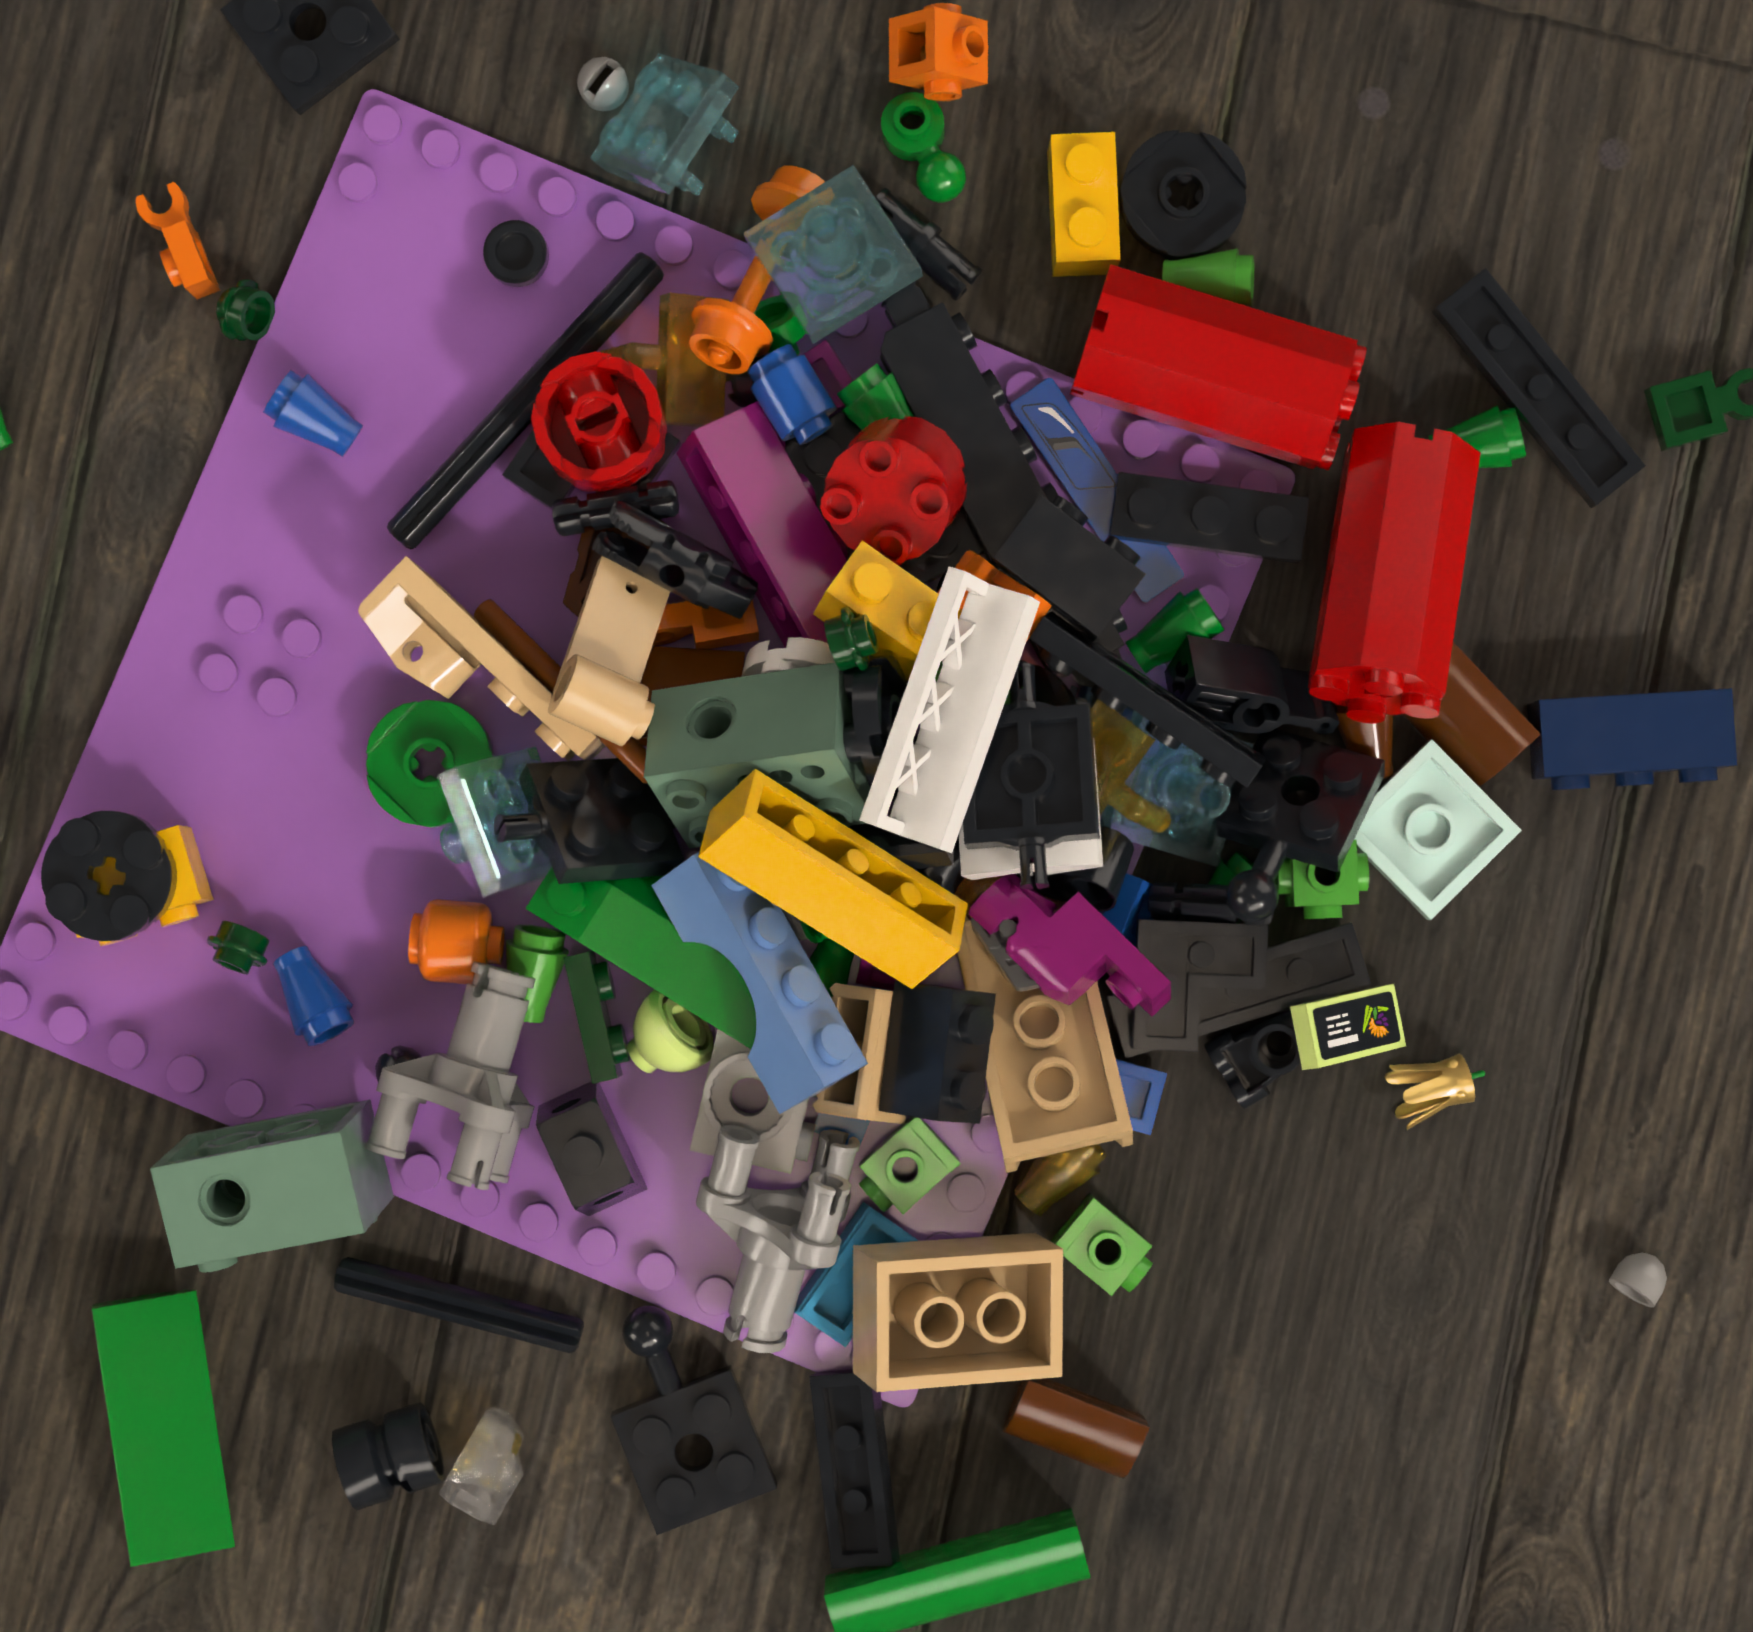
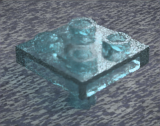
M854 165L744 232L748 245L812 344L923 276L921 266Z
M1134 711L1122 745L1100 820V826L1119 831L1127 836L1131 842L1217 866L1226 839L1217 836L1216 819L1227 809L1230 803V792L1234 784L1232 787H1228L1199 767L1203 757L1183 743H1181L1177 750H1174L1158 741L1145 730L1149 720ZM1242 741L1249 747L1253 748L1254 744Z
M536 746L456 766L438 774L440 784L455 821L454 824L445 826L440 833L442 850L447 858L456 864L470 862L482 897L542 880L552 867L548 856L537 845V842L532 839L499 843L496 839L498 835L494 834V820L498 814L528 813V803L518 779L527 763H542Z

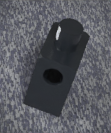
M591 1081L538 1106L536 1120L538 1132L569 1200L576 1211L591 1216L648 1189L600 1083L592 1084Z

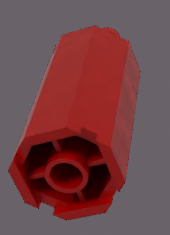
M1110 264L1070 395L1310 469L1318 467L1329 471L1341 434L1337 432L1342 419L1349 420L1360 388V383L1357 380L1365 360L1367 347L1358 345V340Z
M1392 422L1354 429L1351 442H1348L1345 448L1308 688L1310 695L1318 699L1331 701L1336 705L1347 707L1346 716L1357 722L1381 723L1385 721L1386 714H1406L1411 717L1429 719L1438 717L1440 713L1441 700L1446 693L1481 454L1477 449L1450 431L1434 428L1433 439L1428 440L1414 437L1416 425Z

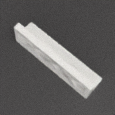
M948 567L859 821L949 853L953 852L1040 601L1026 594L991 585L964 570ZM965 591H968V595L966 597L961 615L958 619V611L961 606ZM942 661L943 666L936 682L935 677ZM920 724V731L917 740L913 745V739L917 731L918 725ZM898 787V794L896 796L890 816H887L895 790Z

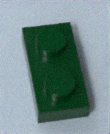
M594 951L563 957L592 1084L619 1078L623 1075L620 1063L630 1061V1056L627 1050L628 1043L623 1025H611L606 1004L607 1000L616 998L609 964L607 961L597 963Z

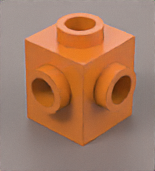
M951 3L930 4L922 10L889 18V82L924 90V98L933 101L957 100L962 97V90L988 84V21L962 14V7Z

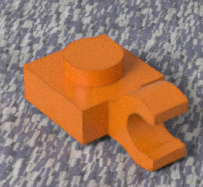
M174 182L167 184L168 192L172 197V205L168 211L161 214L153 212L152 205L144 194L136 196V208L141 218L152 228L163 232L168 248L160 251V257L173 286L177 287L183 284L184 288L197 300L221 291L199 234L194 229L190 220L187 196Z
M687 600L685 602L666 604L653 646L669 644L689 634H693L696 649H713L759 641V629L753 600L741 619L711 606L709 609L702 608Z

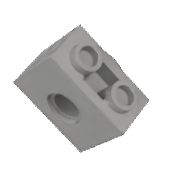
M718 1029L690 1151L714 1156L719 1141L718 1134L720 1128L726 1125L740 1126L750 1129L760 1136V1142L755 1150L752 1165L791 1174L795 1159L807 1162L816 1124L804 1122L809 1099L779 1114L768 1095V1102L761 1111L755 1113L741 1111L732 1099V1089L735 1083L744 1078L761 1080L748 1059L751 1049Z

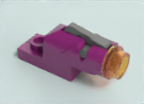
M1016 874L977 880L965 878L958 886L955 895L968 903L966 917L971 921L972 930L1017 991L1022 992L1039 988L1050 998L1066 1005H1071L1107 972L1110 977L1106 980V984L1114 995L1130 1009H1134L1139 1004L1153 1017L1171 1000V981L1079 892L1054 913L1053 911L1058 906L1034 889L1020 888L1021 879Z

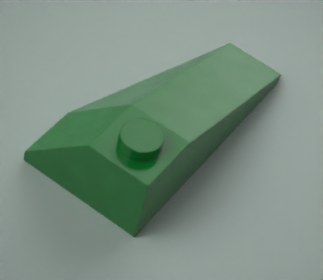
M550 868L526 906V910L749 1049L752 1048L756 1036V1012L750 991L736 967L716 949L702 943L682 941L651 886L663 876L559 884L553 868Z

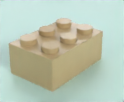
M1037 1233L853 1245V1374L874 1391L886 1392L1062 1377L1063 1248Z

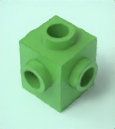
M1354 840L1339 872H1335V881L1328 886H1324L1316 880L1314 875L1316 866L1286 857L1275 879L1279 894H1285V907L1303 906L1304 919L1343 918L1342 905L1359 904V891H1368V857L1366 853H1357V840Z

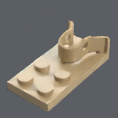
M405 556L360 604L358 609L359 615L390 656L395 666L447 699L483 665L495 676L487 687L514 713L517 712L523 717L530 710L543 723L534 732L561 758L564 757L567 761H570L577 755L584 760H592L605 747L596 735L550 715L548 707L552 693L435 579L409 557ZM422 646L423 655L419 660L413 662L411 658L413 650Z
M1046 897L1058 906L1053 911L1054 913H1056L1066 903L1064 901ZM968 908L960 950L957 952L965 989L996 994L993 1014L994 1027L990 1038L985 1078L1006 1173L1016 1171L1020 1162L1109 1141L1115 1140L1122 1147L1133 1145V1129L1097 981L1071 1005H1066L1050 998L1039 988L1022 992L1017 991L972 930L970 921L972 917L969 915L970 908Z

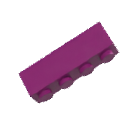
M757 401L693 430L676 454L742 572L758 583L755 595L784 647L786 648L788 637H803L828 643L824 622L813 615L825 591L847 562V549L844 541L834 529L829 528L816 506V494L812 484L804 474L798 473L785 451V441L781 440Z

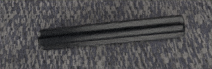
M351 1257L340 1261L334 1278V1289L339 1293L566 1353L576 1351L583 1333L584 1322L578 1317Z

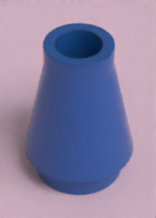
M292 370L281 381L263 413L275 420L273 427L328 448L342 457L349 450L364 426L353 419L309 374L303 378Z
M307 946L295 948L274 961L273 966L280 978L294 1033L297 1036L303 1035L308 1046L327 1042L342 1034L354 1024V1020L349 1012L353 1004L313 958Z

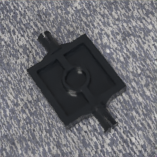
M1022 663L1023 689L1021 688V671L1018 666L1009 689L1010 704H1005L1002 709L963 820L964 844L968 850L1006 847L1019 851L1020 888L1031 890L1034 889L1033 863L1037 888L1042 889L1049 886L1046 848H1051L1061 842L1100 839L1091 707L1089 703L1053 706L1036 701L1035 665Z
M618 758L527 763L518 780L528 803V813L498 814L494 820V834L498 835L496 839L499 843L527 839L537 842V845L548 856L559 884L665 876L684 861L683 854L672 830L676 827L648 783H642Z

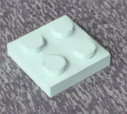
M1430 739L1378 789L1354 840H1357V850L1360 853L1367 854L1368 861L1426 920H1432L1522 830Z

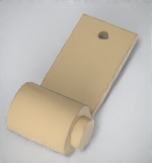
M603 556L598 559L548 707L550 715L619 746L625 745L630 737L639 740L644 735L652 719L655 704L647 701L649 688L640 682L670 591ZM626 587L631 588L633 593H629Z

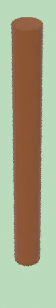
M492 599L482 602L475 610L474 618L535 678L553 693L561 666ZM597 736L642 783H647L644 778L646 749L635 738L630 737L625 745L619 746Z

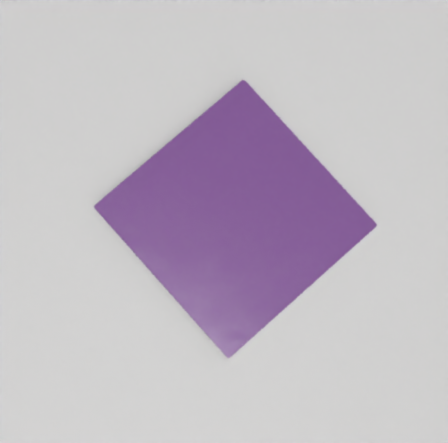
M371 89L362 95L274 302L275 314L269 330L256 344L0 946L1 1031L228 1126L369 1099L371 1100L375 1117L382 1095L381 1092L376 1090L378 1081L376 1079L375 1065L382 1054L387 1053L391 1055V1049L399 1045L413 1048L422 1057L436 1053L447 1054L467 984L425 980L420 973L418 964L409 963L408 944L413 914H423L426 905L436 899L486 904L492 913L493 926H504L505 928L501 965H489L507 969L506 940L513 939L516 925H536L558 930L525 909L552 867L548 856L537 845V842L532 839L499 843L496 839L498 835L494 834V820L498 814L528 813V803L518 780L527 763L567 760L564 757L561 758L534 732L543 723L530 710L523 717L517 712L514 713L487 687L495 676L483 665L447 699L395 666L390 656L359 615L358 609L362 601L407 556L435 579L473 617L475 610L482 602L492 599L545 652L562 666L578 617L565 607L563 599L570 574L575 570L579 555L577 548L581 533L569 536L559 535L555 529L552 510L502 476L532 432V422L416 548L408 549L394 538L387 529L388 522L634 255L639 252H643L651 257L661 267L664 273L663 280L597 352L612 354L613 357L622 358L627 362L630 361L644 371L659 394L667 423V432L680 440V447L693 430L743 408L737 406L728 398L727 394L733 393L731 381L725 382V375L727 373L718 371L700 360L690 349L688 341L695 327L691 314L697 301L705 298H720L731 302L759 249L758 247L382 91ZM521 220L533 225L539 230L547 243L549 250L547 268L543 275L530 285L523 287L505 285L491 274L485 264L483 256L485 240L493 228L505 221ZM782 258L761 301L778 295H792L799 299L809 322L806 334L796 342L800 350L799 355L804 354L827 339L853 380L876 363L888 375L880 360V349L885 333L893 328L885 315L886 308L881 307L882 301H879V298ZM975 338L977 347L969 351L980 373L991 369L1007 399V403L999 407L1009 428L1012 430L1020 425L1030 440L1037 460L1029 465L1040 486L1050 482L1059 496L1068 500L1077 508L1078 506L1010 407L1013 401L1047 378H1052L1117 474L1125 472L1290 495L1295 475L1286 466L1223 441L1070 395L1074 378ZM290 370L303 378L309 374L353 419L364 425L343 457L328 448L273 427L275 420L263 413L273 393ZM844 405L843 407H841L840 409H838L837 411H835L834 413H832L831 415H829L828 418L831 417V416H833V415H835V414H837L838 412H840L841 410H843L846 406ZM675 453L657 481L670 480L674 483L679 499V514L675 517L661 520L676 531H680L708 548L723 554L734 562L732 567L742 572L683 464ZM575 487L569 497L577 496L580 501L587 500V494L596 492H585ZM1087 521L1083 527L1098 537ZM1166 546L1183 570L1184 577L1146 603L1142 602L1134 590L1119 610L1128 628L1119 633L1125 644L1119 648L1122 660L1168 691L1164 671L1170 662L1157 666L1148 673H1145L1135 660L1125 641L1136 635L1179 591L1186 595L1195 588H1198L1225 629V631L1212 639L1229 642L1263 559ZM941 577L926 585L936 592ZM670 592L666 604L685 602L686 600ZM754 595L753 603L759 629V641L718 647L710 650L745 652L746 660L750 649L760 642L770 640L768 650L785 647L758 598ZM693 634L686 635L669 644L658 645L660 647L696 649ZM1028 639L1020 660L1043 667ZM422 646L413 650L411 654L413 662L419 660L423 655ZM1071 675L1065 678L1058 677L1069 689L1071 685L1079 687ZM425 700L453 703L472 714L482 724L490 737L492 750L497 762L491 788L481 805L472 814L457 823L438 828L404 823L387 813L378 804L369 789L366 776L368 775L366 767L368 739L376 725L387 713L405 703ZM1136 711L1132 714L1099 806L1100 826L1119 831L1133 843L1134 852L1127 870V874L1130 875L1133 874L1185 749V745L1181 743L1179 748L1174 750L1150 735L1145 730L1149 720ZM920 724L917 728V737L920 731ZM605 746L594 759L617 757ZM440 747L432 753L424 748L417 751L415 757L420 763L418 770L415 772L417 777L421 780L429 775L437 779L441 778L446 771L441 764L446 757L444 751ZM575 755L570 761L584 760V759H582V758H580L579 756ZM895 801L891 802L887 816H890ZM96 811L124 812L144 819L157 831L176 825L191 827L214 900L196 905L199 916L166 927H161L160 920L153 922L146 930L137 933L138 935L110 945L100 946L97 940L77 938L74 932L70 931L60 920L55 919L48 912L45 904L46 897L41 883L42 863L48 846L67 821ZM677 828L672 829L683 854L684 861L700 851L701 847L689 848ZM1002 876L970 880L957 897L968 903L967 909L971 908L979 896ZM222 921L242 925L269 939L270 942L263 956L268 961L266 965L261 967L252 966L248 975L232 971L212 960L216 950L207 943L208 936H216ZM565 936L564 948L569 950L568 956L592 951L570 936ZM809 939L799 941L809 958L818 943H812ZM301 946L309 948L313 958L353 1004L349 1012L354 1020V1024L337 1037L315 1046H308L303 1035H295L280 978L273 966L277 958ZM595 953L597 963L608 962L614 982L616 998L606 1001L611 1025H623L628 1043L634 1038L633 1024L637 1010L643 1000L654 989ZM957 953L926 977L922 984L965 989ZM855 954L851 963L847 985L871 988L872 986L856 983L861 957ZM564 964L547 1005L544 1022L523 1023L511 1064L510 1072L518 1075L516 1084L528 1102L535 1107L529 1128H522L508 1175L510 1176L508 1183L489 1180V1189L481 1190L475 1188L474 1184L468 1187L447 1179L464 1122L458 1119L460 1113L427 1101L426 1104L419 1103L406 1147L405 1159L384 1155L393 1195L723 1333L726 1318L730 1316L728 1313L743 1253L737 1247L736 1242L696 1206L700 1182L703 1178L709 1176L714 1156L690 1151L710 1061L699 1068L686 1072H667L657 1068L652 1073H646L639 1069L630 1058V1061L620 1063L623 1073L621 1077L599 1082L648 1189L591 1216L576 1211L569 1200L536 1126L539 1105L591 1082ZM708 1023L715 1044L718 1029ZM744 1078L735 1083L732 1089V1099L741 1111L755 1113L761 1111L766 1106L768 1093L761 1081L754 1078ZM986 1079V1091L982 1103L980 1124L923 1119L959 1158L961 1164L952 1172H949L904 1214L894 1205L883 1212L859 1185L867 1176L859 1167V1163L902 1125L899 1123L870 1121L859 1151L856 1152L849 1178L851 1199L846 1217L839 1223L837 1231L839 1236L863 1202L919 1241L983 1236L1008 1175L1004 1165ZM809 1098L804 1122L815 1123L819 1112L815 1111L812 1104L818 1098ZM814 1132L807 1162L795 1159L791 1174L752 1165L747 1187L766 1190H785L801 1187L804 1181L809 1180L819 1145L820 1134ZM902 1157L895 1161L892 1171L897 1179L908 1181L915 1177L918 1166L913 1159ZM816 1269L805 1270L800 1292ZM795 1312L791 1326L786 1330L788 1334L785 1347L779 1352L771 1353L814 1372L853 1369V1338L844 1347ZM741 1328L738 1340L743 1341L747 1337L749 1328ZM919 1389L881 1392V1399L898 1407H908L915 1400Z

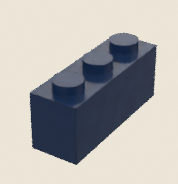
M1732 688L1545 699L1527 704L1528 721L1541 734L1530 744L1532 780L1551 779L1552 791L1590 788V776L1614 775L1615 787L1654 784L1653 772L1678 771L1679 783L1717 781V769L1737 766Z

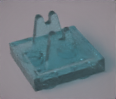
M658 53L654 61L646 65L638 74L634 84L635 90L620 113L609 120L600 135V143L590 159L608 173L670 195L676 186L684 192L688 190L698 196L705 185L686 168L709 133L717 139L722 137L730 143H733L739 134V131L721 116L739 89V86L720 71Z

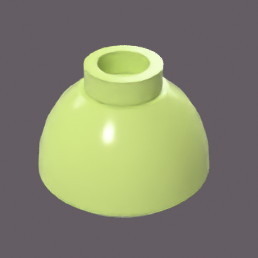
M654 989L643 1000L637 1010L633 1024L634 1038L627 1044L629 1056L635 1065L646 1073H652L657 1068L667 1072H686L699 1068L710 1061L714 1042L708 1022Z

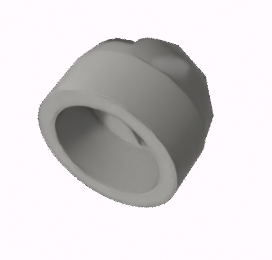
M609 57L592 58L579 71L577 78L578 90L581 98L590 108L597 111H610L619 107L625 101L629 91V81L624 68L616 60ZM605 68L614 70L603 82L596 95L588 90Z
M1637 1253L1626 1256L1617 1265L1609 1282L1615 1289L1630 1299L1647 1307H1655L1664 1291L1667 1276L1664 1265L1656 1256L1647 1253Z

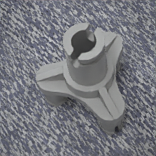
M474 961L471 972L475 973L473 982L466 985L447 1054L436 1053L382 1068L376 1089L382 1095L369 1140L365 1144V1149L381 1155L405 1159L406 1147L419 1103L426 1104L427 1101L460 1113L458 1119L464 1122L447 1179L464 1186L471 1187L474 1184L477 1189L488 1190L489 1180L508 1183L510 1177L508 1175L522 1128H529L535 1107L528 1102L516 1084L518 1075L510 1072V1068L530 1002L525 999L528 988H534L536 979L526 975H519V973Z
M726 1125L720 1128L718 1134L719 1141L710 1174L700 1182L696 1206L726 1232L743 1253L728 1313L730 1316L726 1318L723 1329L726 1338L732 1342L739 1339L741 1328H749L741 1348L758 1353L781 1351L786 1345L788 1334L786 1330L791 1326L805 1270L829 1268L835 1265L842 1241L837 1231L839 1223L845 1219L851 1199L849 1178L856 1152L859 1151L860 1141L856 1137L849 1138L848 1145H845L848 1133L838 1130H823L819 1135V1145L809 1180L804 1181L799 1188L766 1190L747 1187L760 1136L754 1131L740 1126Z

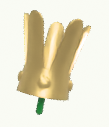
M1459 1053L1437 1063L1389 1065V1068L1393 1071L1386 1073L1384 1077L1390 1084L1421 1083L1404 1091L1403 1100L1405 1103L1399 1105L1395 1110V1117L1398 1119L1408 1118L1424 1112L1407 1124L1406 1129L1408 1130L1448 1106L1474 1102L1475 1089L1472 1079L1483 1077L1485 1071L1480 1070L1470 1073L1464 1057Z

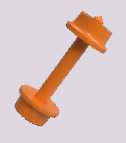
M782 166L776 170L769 182L762 183L756 187L751 198L753 209L761 220L770 226L731 302L720 298H705L697 301L691 314L695 327L688 343L692 352L705 364L728 374H743L748 371L755 357L768 353L773 343V337L766 324L754 314L791 240L818 242L826 238L832 226L829 211L834 201V194L829 185L818 175L797 166Z

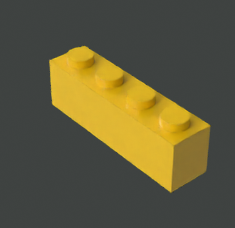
M754 769L710 810L698 855L699 858L907 987L913 989L960 950L968 906L967 902L757 769Z

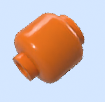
M445 899L432 900L426 905L423 914H413L408 944L409 963L418 964L420 973L425 980L472 984L475 973L471 972L474 961L501 965L504 952L505 928L504 926H493L491 910L484 903Z

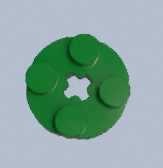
M414 701L394 708L376 725L368 739L366 754H368L366 761L367 781L369 789L378 804L391 816L404 823L430 828L457 823L472 814L486 798L491 788L492 778L497 765L490 737L482 724L463 708L443 701ZM440 747L446 754L441 763L446 770L439 779L432 775L425 777L423 780L419 779L415 774L420 766L418 759L415 757L417 751L424 748L432 753Z

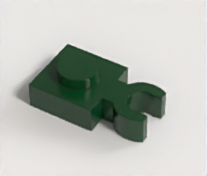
M1747 368L1737 371L1729 376L1721 387L1717 388L1711 370L1647 388L1644 393L1661 452L1723 435L1728 432L1724 415L1728 414L1737 420L1752 419L1753 405H1747L1739 399L1738 387L1740 384L1753 381V369Z

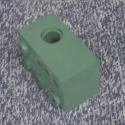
M835 662L652 690L651 702L655 704V709L648 727L644 778L689 848L701 847L710 810L754 769L762 772L847 827L866 824L859 821L871 787L868 784L862 761L851 763L846 755L843 730L846 723L853 722L852 702L848 699L845 691L843 671L839 670Z
M371 1100L186 1135L150 1168L175 1269L198 1265L200 1272H213L236 1264L238 1262L237 1257L365 1233L378 1220L380 1213L394 1197L384 1155L365 1149V1144L369 1140L375 1119Z

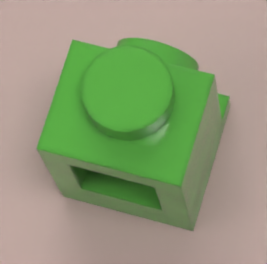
M910 1116L905 1124L899 1126L859 1163V1167L867 1175L859 1185L883 1212L894 1205L904 1214L961 1163L959 1158L922 1118ZM902 1157L913 1159L918 1166L917 1174L908 1181L897 1179L892 1171L895 1161Z
M1090 1193L1050 1240L1052 1243L1063 1248V1256L1111 1296L1120 1286L1127 1292H1131L1144 1278L1153 1262L1145 1257L1152 1248V1245ZM1104 1239H1112L1119 1245L1118 1256L1111 1262H1102L1095 1255L1097 1244Z

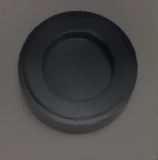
M510 220L497 225L491 230L484 243L483 256L487 268L498 281L512 287H523L534 283L543 275L549 261V250L544 237L537 228L525 221Z

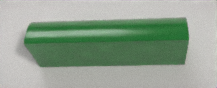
M170 1291L93 1304L92 1314L130 1567L235 1547L197 1291Z
M1070 1508L900 1555V1560L891 1566L855 1567L826 1575L824 1598L834 1632H897L1090 1579L1091 1576L1078 1527Z

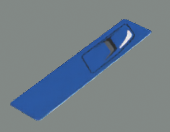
M1047 378L1013 401L1010 407L1078 508L1088 517L1087 521L1099 539L1104 542L1110 533L1118 474L1052 378ZM1119 539L1141 558L1135 566L1146 575L1134 590L1142 602H1149L1184 577L1183 570L1165 545Z

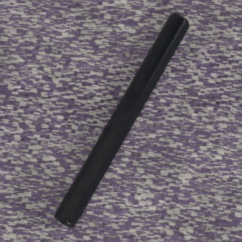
M643 252L634 255L388 522L387 529L389 533L408 549L416 548L532 422L533 404L536 402L537 394L541 389L540 385L549 371L569 357L597 351L663 280L664 273L661 267L651 257Z

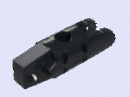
M615 501L609 512L608 518L611 520L610 523L614 524L615 528L620 529L621 532H626L628 536L649 546V549L627 537L623 538L621 534L606 530L605 532L601 531L600 534L598 533L592 544V549L596 553L652 581L692 604L705 609H709L711 606L739 619L743 617L757 591L758 583L732 567L734 562L716 550L708 548L699 541L680 531H676L667 524L623 501Z

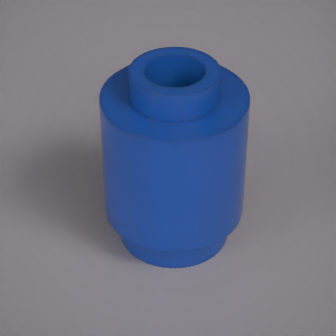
M791 344L769 353L748 369L747 373L754 382L750 390L782 441L795 437L799 445H804L819 437L833 426L828 416L837 409V406L804 354L798 356Z

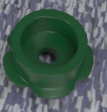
M249 279L240 280L236 288L231 287L225 290L219 297L216 306V315L219 320L220 329L231 340L235 338L239 341L261 339L267 334L275 314V304L272 296L268 292L258 289V284Z
M841 608L840 616L825 620L824 622L825 634L832 657L840 671L856 666L861 671H865L868 669L869 655L878 653L874 629L866 614L856 617L850 608Z
M222 921L216 936H208L207 943L216 950L212 960L232 971L248 975L252 966L261 967L266 965L268 961L263 956L270 942L269 939L242 925Z

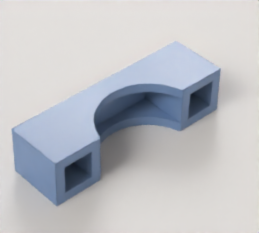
M698 852L651 886L682 941L702 943L716 949L736 967L750 991L756 1012V1036L748 1059L777 1111L781 1114L826 1090L864 1067L868 1062L781 908L699 858Z

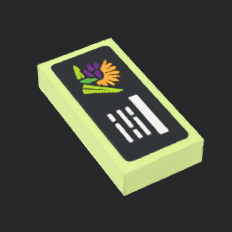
M1394 984L1375 986L1290 1006L1302 1070L1321 1068L1406 1046Z

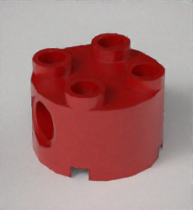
M597 351L569 357L549 371L540 385L541 389L537 394L536 402L533 404L531 421L536 443L557 474L573 484L574 487L585 492H605L629 487L648 475L664 455L667 423L659 394L644 371L630 361L627 362L622 358L613 357L612 354Z
M905 416L903 419L893 418L887 420L889 418L887 417L876 420L859 432L851 440L847 449L836 457L825 479V490L820 505L825 519L830 522L831 527L849 548L855 551L863 540L898 566L906 560L920 557L938 543L945 529L956 518L966 499L967 483L965 484L963 472L965 463L960 449L943 429L923 418Z

